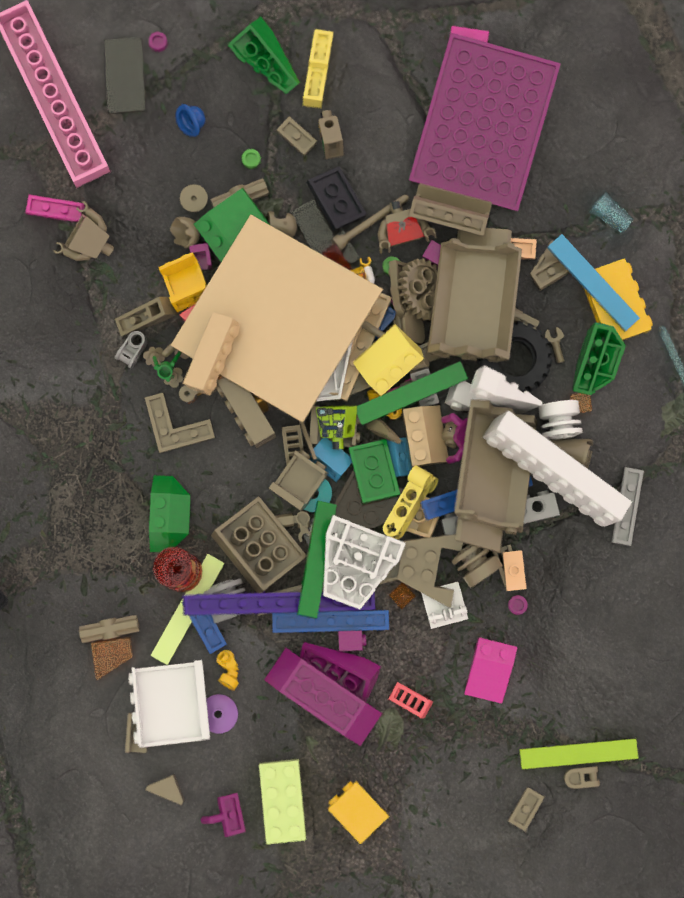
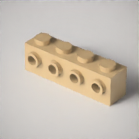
M215 312L212 313L184 379V385L197 392L211 395L212 391L216 388L218 376L224 369L226 357L231 352L234 338L239 333L240 324L237 321Z

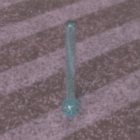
M660 326V335L684 385V366L666 327Z

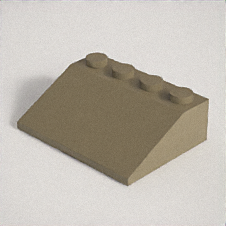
M259 496L215 529L211 535L257 593L266 591L307 557Z

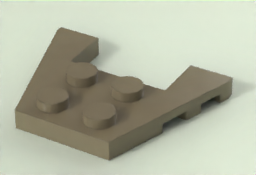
M456 534L404 540L406 544L401 554L397 579L451 608L454 589L435 586V579L441 548L461 551L463 542L455 540Z

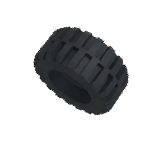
M518 321L513 324L511 342L521 343L529 349L533 358L530 370L522 376L514 377L504 373L499 368L497 362H489V359L478 358L477 363L479 369L486 366L501 373L506 377V382L509 384L516 383L518 390L522 393L524 391L531 392L544 382L550 372L553 360L551 359L552 349L549 348V341L547 338L544 339L543 333L540 330H535L531 324L524 325L523 322Z

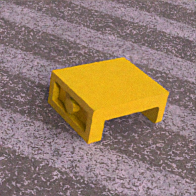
M194 253L185 254L181 258L167 262L159 267V271L170 294V302L176 312L195 305L207 287V283Z
M350 781L344 786V792L339 797L335 795L328 802L330 804L328 810L361 844L389 815L357 781L354 783Z

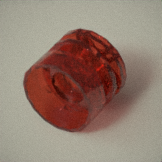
M179 547L164 549L157 555L154 561L153 572L157 581L176 592L192 590L202 578L201 562L196 556Z

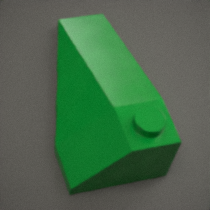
M262 17L249 24L228 44L239 60L250 64L257 73L261 72L268 78L269 82L287 94L300 83L276 36Z

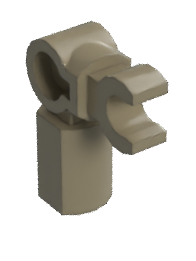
M300 511L297 515L292 513L275 515L283 527L294 526V523H297V528L301 531L298 535L300 542H302L303 534H308L310 539L311 532L308 527H311L310 516L306 511Z

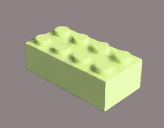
M299 759L261 762L259 769L266 844L306 840Z

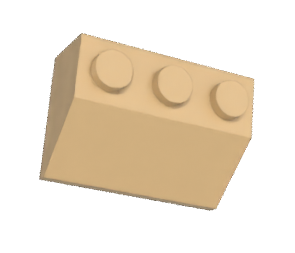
M420 406L403 409L402 415L411 468L414 466L422 467L446 463L448 451L446 442L442 439L444 428L441 421L440 406Z

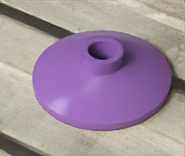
M221 694L208 697L206 701L209 731L217 734L229 731L235 725L238 718V709L235 702L228 696ZM215 711H221L222 716L216 718Z

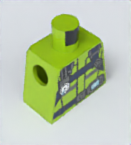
M357 406L316 407L321 437L332 438V449H344L343 438L353 437L355 434Z

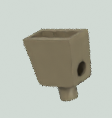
M330 110L322 111L318 122L325 159L344 156L343 139L337 116H332Z

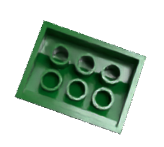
M241 188L194 223V226L220 262H222L250 215L268 225L270 224L244 188Z

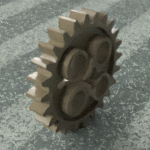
M424 258L421 260L416 259L406 263V266L402 267L403 271L399 272V275L402 277L397 279L401 284L397 289L402 291L399 297L404 298L402 304H407L406 310L411 309L412 316L417 314V319L422 318L423 321L432 320L438 270H436V264L431 265L430 260L425 262Z

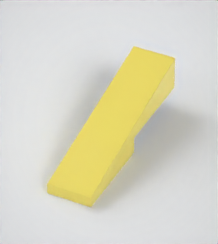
M315 29L303 96V106L322 108L333 32Z

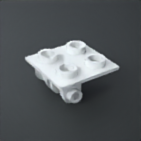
M459 582L440 586L454 589L451 608L422 593L431 629L468 619Z

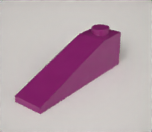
M306 642L303 643L300 657L364 702L367 701L378 679L381 666L364 657Z

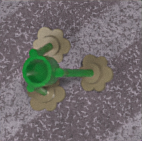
M151 346L149 351L143 353L146 364H152L154 369L157 370L158 376L164 379L166 385L170 384L173 388L178 387L179 382H182L184 379L181 376L183 371L179 367L174 368V365L179 357L187 359L189 356L176 349L174 352L175 357L171 362H162L165 360V357L162 355L163 349L161 347L155 349V347Z

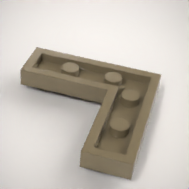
M164 393L145 397L159 453L215 439L210 419L173 429Z

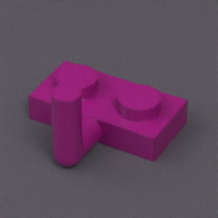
M238 793L218 797L220 814L203 816L201 818L202 824H214L222 821L225 837L246 832Z

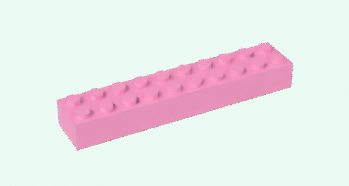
M28 0L0 12V31L76 188L111 172Z

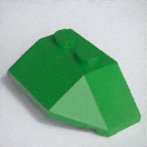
M594 322L587 331L576 364L572 389L574 392L592 395L615 379L626 344L614 326Z
M154 475L149 520L150 552L170 553L189 534L191 495L173 476Z

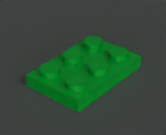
M386 439L348 448L362 504L400 496Z

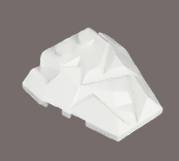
M333 515L326 532L323 596L361 609L374 593L379 583L387 577L388 572L399 562L406 543Z

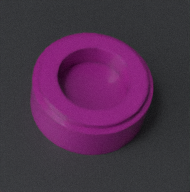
M154 32L149 37V46L153 51L162 52L166 49L168 41L163 33Z
M516 595L509 599L508 609L511 613L520 615L527 610L528 603L524 597Z

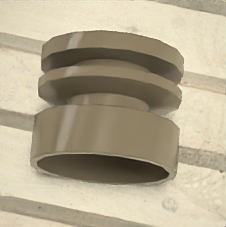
M468 545L458 552L452 560L454 565L459 561L463 562V565L457 568L458 571L468 569L469 572L463 579L470 588L503 566L496 555L489 558L486 557L490 550L485 549L482 551L480 547Z

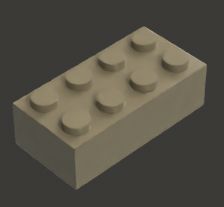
M220 375L217 379L216 389L221 397L225 396L227 398L225 404L231 414L236 413L237 417L234 419L240 429L243 430L245 428L247 433L244 435L250 446L255 445L256 448H259L276 438L275 432L252 394Z

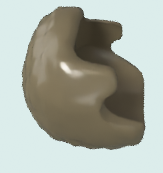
M177 217L174 219L170 232L175 236V244L190 249L189 246L197 244L200 233L194 226L196 221L187 217Z

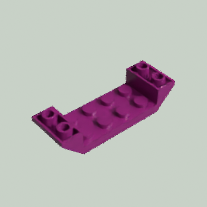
M285 648L264 679L289 699L360 746L382 715L380 711L358 698L287 648Z

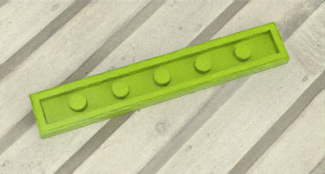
M636 739L519 749L521 769L638 759Z

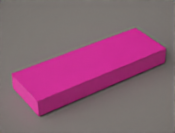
M29 195L25 213L27 215L78 222L82 214L77 210V207L80 210H84L85 205L78 202Z

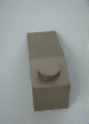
M157 297L116 318L115 322L121 337L131 332L161 323L177 315V312L172 306L169 297Z

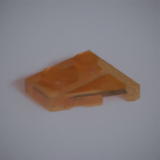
M130 637L91 643L96 680L101 679L104 675L133 657Z

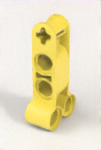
M414 466L408 475L409 482L383 525V531L387 536L394 539H400L404 536L421 506L420 502L424 501L427 494L432 493L436 488L439 480L437 477L419 466ZM413 492H416V498L414 500H410L411 494ZM407 509V514L401 517V511Z

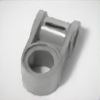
M139 331L131 332L117 351L115 359L121 360L128 365V368L132 369L147 345V338ZM137 336L142 337L140 345L133 344V340Z

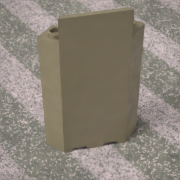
M485 228L484 235L482 236L458 229L457 239L451 238L449 241L441 243L427 353L441 358L459 356L462 357V360L477 361V358L489 359V362L509 360L522 249L511 243V230Z
M471 399L454 512L458 516L455 540L500 553L503 531L507 534L523 532L530 472L521 469L517 462L505 457L498 448L490 446L487 440L483 438V435L493 419L507 411L513 413L534 430L537 428V420L534 415L515 414L513 408L493 407L490 401Z

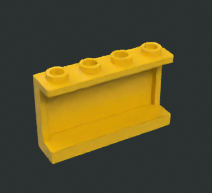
M624 258L596 268L595 270L640 318L624 332L584 288L596 322L614 326L622 340L642 333H648L651 330L652 320L645 313L646 305L643 298H640L637 292L639 291L637 281H633L631 276L632 268L630 263H626Z

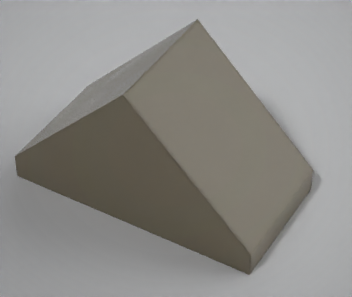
M175 774L149 784L146 787V791L182 805L185 801Z

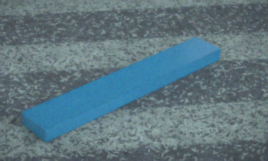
M563 234L547 247L624 332L640 319Z

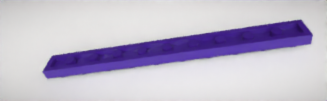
M301 592L183 595V616L297 613ZM322 592L318 612L375 610V595L373 593L361 609L323 596Z

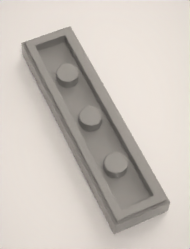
M624 467L620 493L632 501L622 520L614 523L611 543L631 546L643 470Z

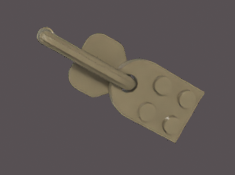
M397 260L389 261L390 293L396 311L393 323L415 343L421 344L425 340L424 323L421 318L417 319V314L411 315V309L406 310L407 304H402L404 298L399 297L402 291L397 289L398 286H401L397 279L402 278L399 272L403 271L402 267L406 266V263ZM424 357L412 370L429 367L428 359Z

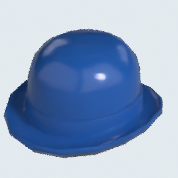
M187 104L180 105L176 110L175 118L180 130L191 137L199 135L200 128L205 124V114L197 106H188Z

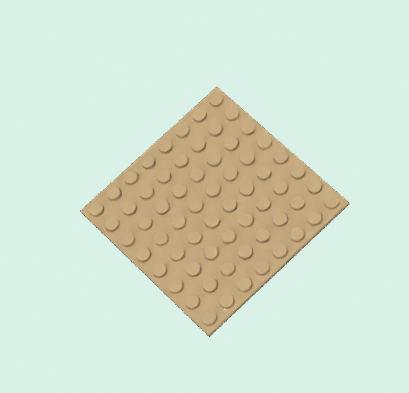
M250 215L171 346L193 359L212 313L215 312L233 318L240 324L239 333L234 338L231 352L226 357L224 369L220 375L303 423L383 289Z

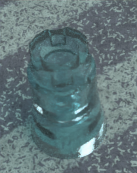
M606 191L589 211L621 233L634 220Z

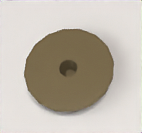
M188 185L180 194L181 205L190 212L202 210L208 201L207 192L199 185Z

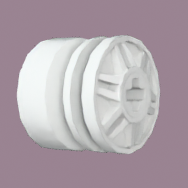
M578 400L551 402L538 407L540 419L549 420V423L541 426L542 430H550L549 432L542 433V436L546 439H569L583 433L582 428H573V426L581 424V420H572V416L580 413Z

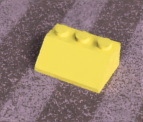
M395 324L356 358L353 364L366 382L382 396L421 362L424 357L421 348Z

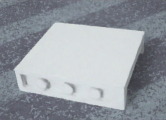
M202 660L166 666L132 668V673H129V684L133 685L134 692L130 693L131 704H135L136 711L132 712L133 724H137V732H134L135 744H138L140 748L210 740Z

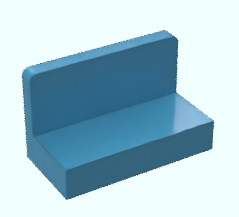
M400 438L402 440L400 444L386 440L396 477L408 476L412 468L407 438Z
M322 438L314 447L317 459L313 460L311 453L309 454L311 456L309 460L314 463L319 461L327 467L325 471L329 473L328 476L335 482L341 478L352 463L350 456L342 449H332V441L328 438Z

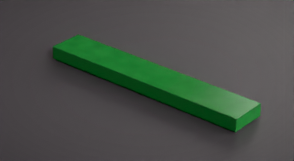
M461 361L357 406V415L361 425L363 426L468 380Z
M319 500L316 503L297 615L314 619L318 616L324 582L326 532L332 516H335L336 504Z

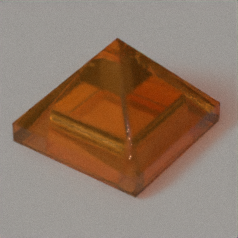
M403 582L389 594L401 609L416 597Z

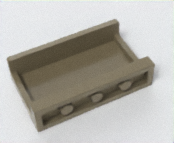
M420 183L416 196L413 198L409 216L483 236L492 202Z

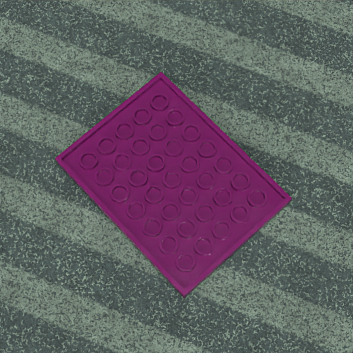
M451 33L409 181L490 201L492 205L518 212L561 63Z

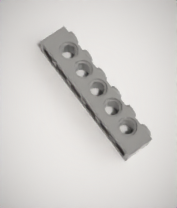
M548 490L538 492V496L530 498V495H527L524 524L560 515L554 492L549 493ZM533 502L541 504L540 512H535L532 509ZM455 513L444 515L445 519L441 520L444 535L456 534L458 516Z

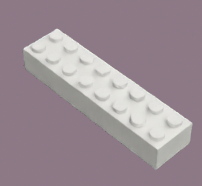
M510 411L494 418L483 435V438L487 440L490 446L498 448L505 457L513 459L521 469L528 470L536 480L543 481L551 491L562 495L566 502L577 506L581 513L592 517L594 522L600 526L605 527L621 521L632 501Z

